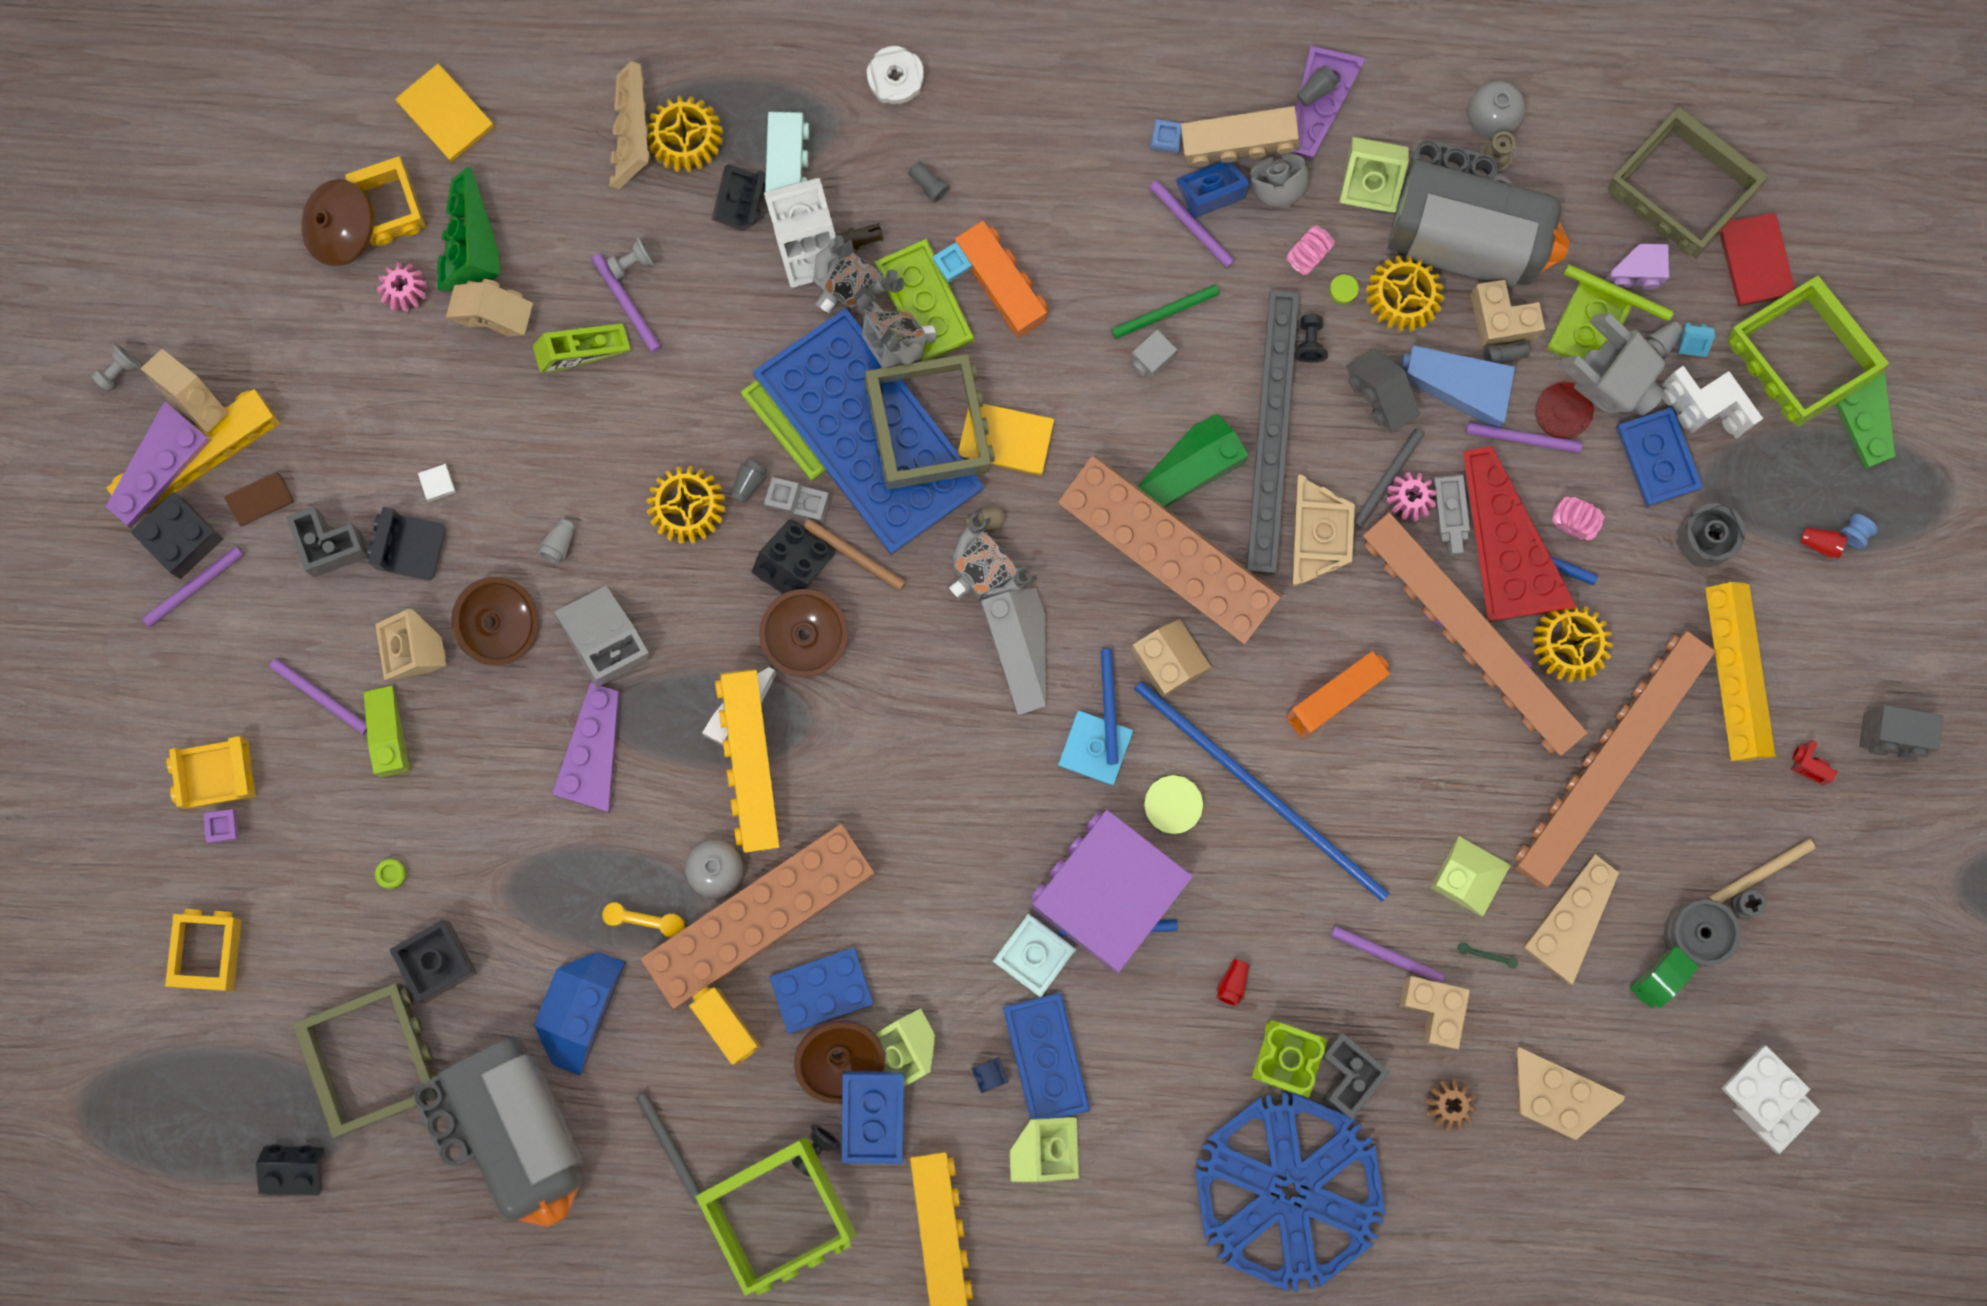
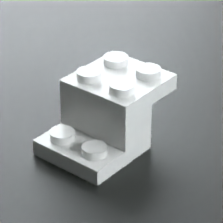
M820 178L764 193L791 288L813 282L815 256L828 247L832 238L836 237Z
M1682 366L1660 385L1664 390L1662 399L1667 405L1673 407L1678 414L1679 423L1685 429H1689L1691 434L1720 416L1725 430L1729 434H1733L1737 439L1763 419L1729 371L1700 390L1688 371Z
M1762 1045L1721 1088L1737 1104L1732 1110L1776 1154H1780L1820 1112L1805 1096L1810 1089L1766 1045Z

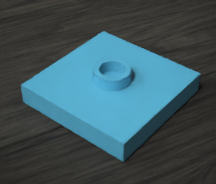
M1078 710L1058 767L1114 786L1133 730L1117 725L1119 763L1109 765L1107 764L1105 721Z

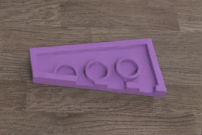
M1315 46L1310 47L1300 90L1317 68L1321 69L1324 65L1333 71L1339 83L1335 86L1336 90L1311 103L1308 107L1304 106L1298 99L1295 112L1300 148L1294 149L1289 154H1296L1303 159L1313 161L1366 58Z
M164 401L109 499L106 508L131 528L211 440Z
M590 682L552 793L554 796L610 813L619 691L603 686L596 688Z

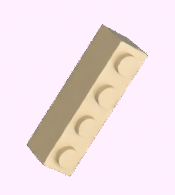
M1295 106L1181 123L1186 163L1194 167H1203L1208 165L1209 162L1220 160L1223 163H1230L1246 156L1256 159L1264 157L1266 153L1273 152L1289 154L1294 149L1300 148Z

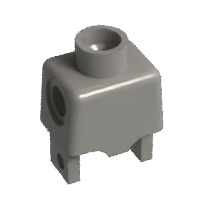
M1610 313L1594 315L1589 322L1607 339L1605 344L1598 350H1589L1583 360L1579 356L1565 357L1558 365L1577 381L1574 388L1603 412L1612 414L1634 410L1638 415L1650 412L1657 406L1664 395V390L1655 382L1665 367L1664 359L1637 330L1628 331Z

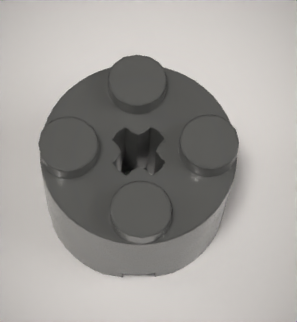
M1719 503L1705 504L1690 514L1679 526L1678 544L1680 550L1694 566L1714 567L1720 565L1740 550L1746 535L1745 524L1741 516L1734 509H1729ZM1713 533L1715 538L1710 537L1709 534Z

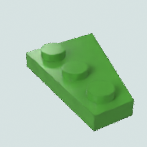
M1884 372L1882 376L1835 404L1865 470L1895 457ZM1844 385L1832 389L1831 391H1829V394H1831L1832 392L1836 391Z

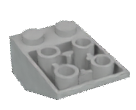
M607 586L554 611L555 616L596 688L648 661L649 652L635 627Z

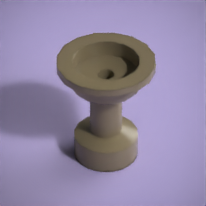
M1502 131L1497 133L1493 140L1486 142L1481 148L1480 153L1489 155L1496 161L1497 172H1502L1511 165L1513 149L1516 144L1515 138L1511 133Z

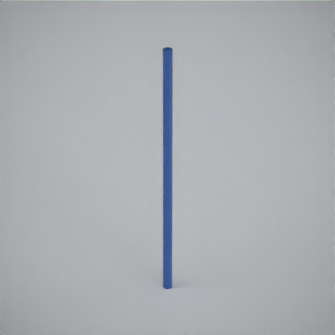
M1143 681L1135 687L1134 690L1381 902L1388 896L1389 892Z

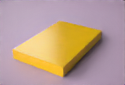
M439 64L435 65L395 98L398 105L451 163L494 128L493 123Z
M983 404V407H980L981 418L986 417L989 434L985 435L987 445H992L995 462H991V465L1042 476L1054 419ZM969 408L958 451L964 460L979 457Z

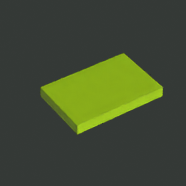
M1579 282L1546 350L1562 358L1579 356L1583 360L1589 350H1598L1607 341L1589 322L1594 315L1610 313L1623 325L1632 305Z

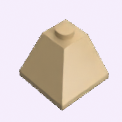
M406 609L375 624L384 681L427 674L446 666V652L443 648L442 637L413 609Z

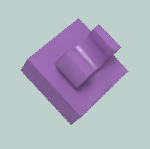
M229 809L203 813L206 843L239 840L236 810Z

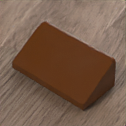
M278 472L224 496L240 527L294 503L283 476Z

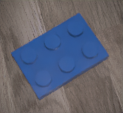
M1673 407L1619 424L1616 427L1646 507L1703 488Z
M855 948L769 977L788 1034L874 1005Z
M843 1071L842 1163L903 1164L904 1072Z

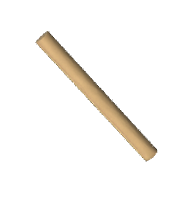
M1807 839L1709 896V900L1719 901L1720 903L1727 901L1816 849L1815 844L1811 839Z

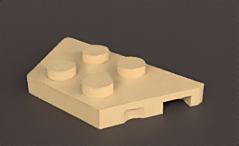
M1297 475L1292 564V586L1295 587L1352 563L1355 504L1344 498H1338L1332 491L1323 486L1321 488L1315 485L1303 475Z
M1516 1047L1515 1057H1517L1518 1071L1516 1081L1519 1090L1518 1114L1573 1140H1577L1625 1099V1096L1525 1049Z

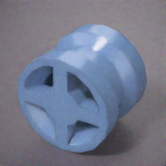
M1853 514L1850 518L1849 526L1844 527L1840 532L1841 535L1847 537L1846 543L1848 545L1863 550L1868 545L1869 537L1875 536L1878 528L1869 518L1860 514Z

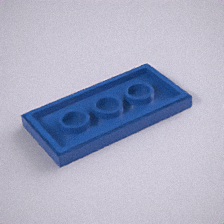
M1061 993L1003 1007L1030 1120L1063 1118L1090 1111Z

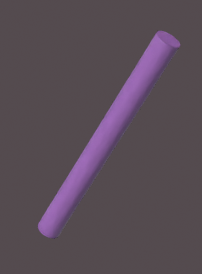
M1155 180L1149 186L1155 195L1226 268H1229L1235 262L1231 255L1158 180Z
M601 253L594 255L591 260L651 353L658 351L661 348L660 344L619 280L612 273L608 263Z
M1469 422L1466 427V434L1576 453H1581L1583 443L1580 441Z
M235 546L142 618L144 623L151 627L244 555L242 551Z
M275 658L271 662L269 667L362 735L367 732L365 721L279 659Z
M1336 925L1330 936L1430 981L1442 983L1444 980V973Z

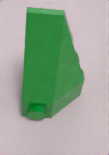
M466 167L452 178L446 208V213L450 215V221L446 230L442 232L441 240L446 241L444 256H438L437 285L438 290L442 292L453 291L454 285L467 284V281L478 283L482 282L483 279L494 280L500 273L496 241L473 170L470 167Z
M1215 414L1193 426L1141 481L1138 487L1167 507L1244 465L1249 455L1235 431L1218 414Z

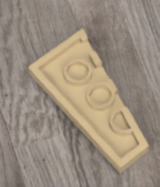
M632 61L616 75L614 110L619 111V115L613 125V136L617 137L616 151L611 152V164H615L616 168L615 176L610 177L609 187L620 189L646 166L649 161L646 137L648 129L645 125L646 104L643 99L644 79L641 74V64Z
M1596 854L1591 856L1523 946L1525 951L1569 985H1573L1619 874L1618 871Z

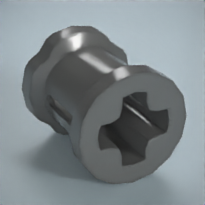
M1749 890L1735 895L1731 906L1734 914L1744 919L1763 914L1767 903L1763 894L1756 890ZM1752 900L1753 906L1746 908L1745 903Z

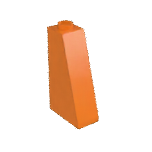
M1371 651L1295 706L1285 718L1300 738L1304 740L1390 675L1388 663L1380 654L1376 656Z

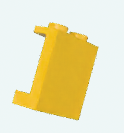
M237 736L228 738L227 742L187 749H169L170 757H167L166 763L168 772L173 777L174 785L170 788V795L173 803L178 808L188 810L256 798L248 739Z

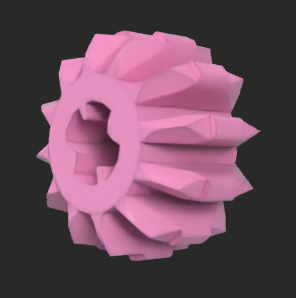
M1318 225L1313 226L1287 254L1286 260L1291 264V267L1302 275L1309 274L1331 250L1335 240L1330 237V234L1325 229H1321Z
M397 262L396 270L394 271L390 267H386L385 270L388 275L379 276L378 279L382 283V285L377 287L378 293L383 295L381 301L385 305L390 304V308L393 311H397L401 307L404 312L408 313L410 304L415 308H419L417 299H426V294L422 290L428 288L426 281L422 280L423 273L420 270L415 271L412 264H408L403 268L402 264Z
M1410 472L1405 473L1404 480L1397 476L1394 479L1395 486L1390 485L1387 489V492L1393 495L1387 498V504H1395L1391 513L1396 514L1398 511H1401L1400 519L1403 521L1406 520L1409 514L1413 522L1419 519V515L1426 518L1429 515L1428 508H1434L1436 505L1430 499L1436 496V490L1427 489L1432 482L1427 480L1425 483H1422L1421 473H1418L1414 480ZM1409 492L1415 494L1414 502L1408 500Z
M1564 497L1556 506L1552 521L1556 528L1561 529L1563 533L1577 537L1580 540H1593L1597 533L1600 532L1605 517L1600 509L1594 507L1593 504L1587 503L1585 500H1579L1576 497Z

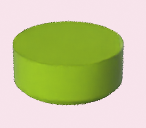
M1345 274L1335 277L1329 287L1331 299L1340 305H1347L1353 302L1359 291L1357 281L1352 276Z
M394 859L383 860L375 870L377 883L386 889L399 888L407 877L405 866Z

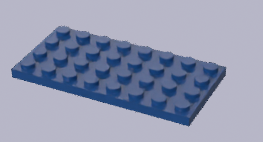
M844 308L755 369L753 376L890 555H893L983 491L984 486L976 475L886 490L864 382L865 371L881 369L882 367L863 339V329L847 308ZM902 380L880 383L897 471L963 460Z

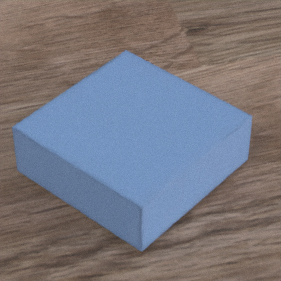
M1155 119L1150 149L1178 154L1182 135L1181 123Z

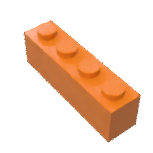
M981 221L954 238V243L956 242L968 258L972 264L970 271L1017 339L1046 321L1048 306L1040 295L1035 296L1030 289L1032 283L1024 272L1019 273L1014 266L1016 260L1008 249L1003 250L999 244L1000 237L992 226L988 228L985 222Z

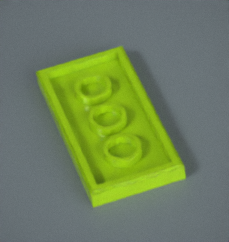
M927 239L875 261L877 270L883 274L882 277L885 279L889 270L897 272V279L903 278V289L901 291L890 292L887 290L897 312L912 313L920 326L932 325L935 329V341L933 343H925L923 356L920 359L921 362L934 360L975 341L949 284L932 261V257L935 255Z
M757 380L740 392L741 396L811 482L826 472Z

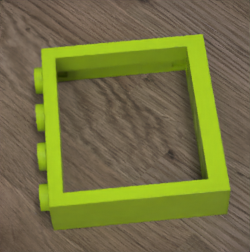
M1819 276L1814 277L1733 327L1727 339L1731 350L1736 355H1740L1745 361L1749 373L1753 377H1757L1764 385V391L1767 396L1775 399L1781 407L1783 416L1789 422L1792 421L1797 428L1882 376L1889 365V362ZM1808 300L1863 368L1865 373L1807 409H1804L1749 340L1748 336Z
M808 1137L795 1142L695 1196L745 1296L754 1291L757 1296L773 1288L771 1282L781 1278L783 1283L799 1274L797 1270L799 1267L807 1264L810 1269L825 1261L823 1255L832 1250L835 1255L851 1247L850 1240L858 1236ZM800 1154L840 1234L757 1278L717 1198Z

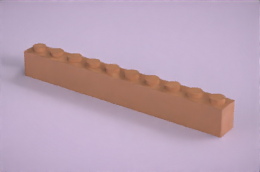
M1390 512L1363 535L1367 540L1363 544L1374 557L1378 554L1381 555L1386 561L1383 565L1385 570L1394 579L1399 576L1406 583L1402 587L1403 590L1413 601L1418 597L1424 603L1425 607L1422 611L1432 622L1438 619L1445 628L1441 632L1452 644L1456 641L1459 642L1465 649L1461 653L1472 666L1477 663L1485 671L1481 674V677L1491 688L1497 685L1503 691L1504 695L1500 698L1511 710L1516 707L1524 715L1520 720L1531 732L1536 729L1544 737L1540 742L1551 754L1557 752L1562 756L1588 734L1586 729Z
M1685 631L1679 636L1674 634L1664 647L1668 650L1662 659L1658 657L1648 669L1651 675L1647 681L1641 680L1631 693L1634 696L1629 706L1624 704L1615 715V718L1618 720L1612 729L1610 727L1606 728L1599 737L1598 741L1601 745L1597 751L1591 750L1581 763L1584 769L1579 776L1574 774L1564 788L1568 791L1562 799L1556 798L1549 807L1548 812L1551 814L1545 823L1540 821L1531 833L1534 839L1527 847L1524 844L1516 853L1514 859L1517 862L1513 869L1540 889L1548 888L1716 652L1690 632Z

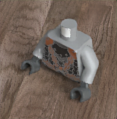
M837 235L834 239L832 238L828 247L815 256L813 282L824 290L815 304L827 313H830L838 300L852 308L857 304L854 295L861 287L869 289L873 295L887 290L899 292L903 289V278L897 279V272L889 270L885 279L880 271L853 253L852 240L844 243L843 236Z
M861 287L854 295L858 308L866 313L862 337L882 368L899 364L909 365L916 360H920L923 356L925 343H933L935 341L936 333L932 325L920 326L912 313L883 311L875 302H872L875 297L865 287Z
M981 511L971 515L969 519L970 524L958 539L953 554V570L959 578L947 588L958 601L970 591L978 600H982L1008 591H1019L1025 584L1033 583L1037 580V575L1026 578L1025 572L1031 566H1023L1018 569L985 530L980 531L991 522L990 518H987L983 524L979 523L977 517Z

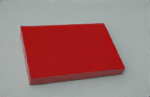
M1776 213L1731 221L1720 233L1738 307L1780 299L1795 290Z

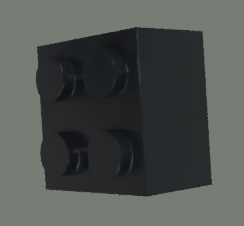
M174 491L130 531L171 574L179 579H182L223 540L211 525L184 498Z
M441 920L389 949L417 1003H427L478 974L450 921Z

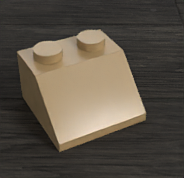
M1180 619L1155 630L1133 644L1131 648L1132 654L1161 698L1167 697L1212 668Z

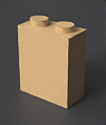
M163 349L140 368L172 406L206 433L229 414L198 376Z

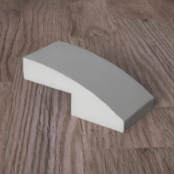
M772 477L764 505L785 513L824 523L832 495L829 492L803 487L796 482Z

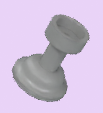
M639 235L632 246L633 252L620 259L616 256L606 259L617 280L625 276L624 269L637 262L644 266H656L649 249Z
M117 343L113 345L114 351L112 353L115 361L104 372L97 370L91 376L107 392H110L116 386L113 379L123 369L132 371L135 368L140 369L142 367L141 363L128 350Z

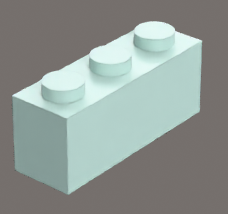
M768 112L766 192L807 181V177H803V167H808V150H804V140H809V123H804L803 113Z

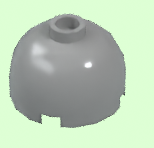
M1497 80L1484 84L1477 89L1469 101L1467 115L1473 124L1472 128L1482 137L1492 140L1497 133L1502 131L1514 134L1524 120L1526 110L1525 99L1520 90L1509 82Z
M1281 154L1282 159L1273 161L1271 156L1260 161L1251 169V184L1257 198L1261 202L1273 207L1287 208L1303 196L1309 181L1308 171L1304 159L1296 154Z
M710 839L699 843L691 850L685 863V875L688 884L697 894L708 899H721L730 895L739 888L744 878L745 865L741 854L733 845L723 840Z

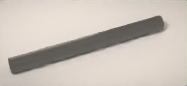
M1413 430L1355 517L1354 525L1356 527L1363 528L1387 492L1388 487L1393 483L1423 438L1424 434L1420 430Z
M644 1092L635 1097L693 1203H697L698 1201L695 1196L702 1193L647 1093Z

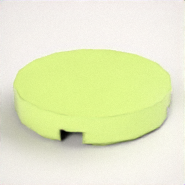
M1175 775L1162 777L1151 785L1145 795L1144 810L1150 824L1162 833L1171 835L1184 833L1194 827L1202 815L1203 801L1201 793L1196 785L1185 777Z

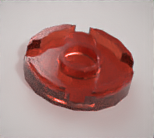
M1562 381L1553 384L1543 390L1536 401L1535 415L1537 423L1545 433L1552 437L1563 439L1577 437L1588 428L1593 420V403L1574 388L1576 383Z

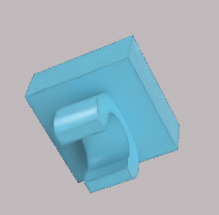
M956 242L932 257V261L947 283L972 269V264Z
M1687 322L1678 344V353L1707 357L1715 338L1714 328H1708L1705 324H1702L1701 327L1691 326V323Z

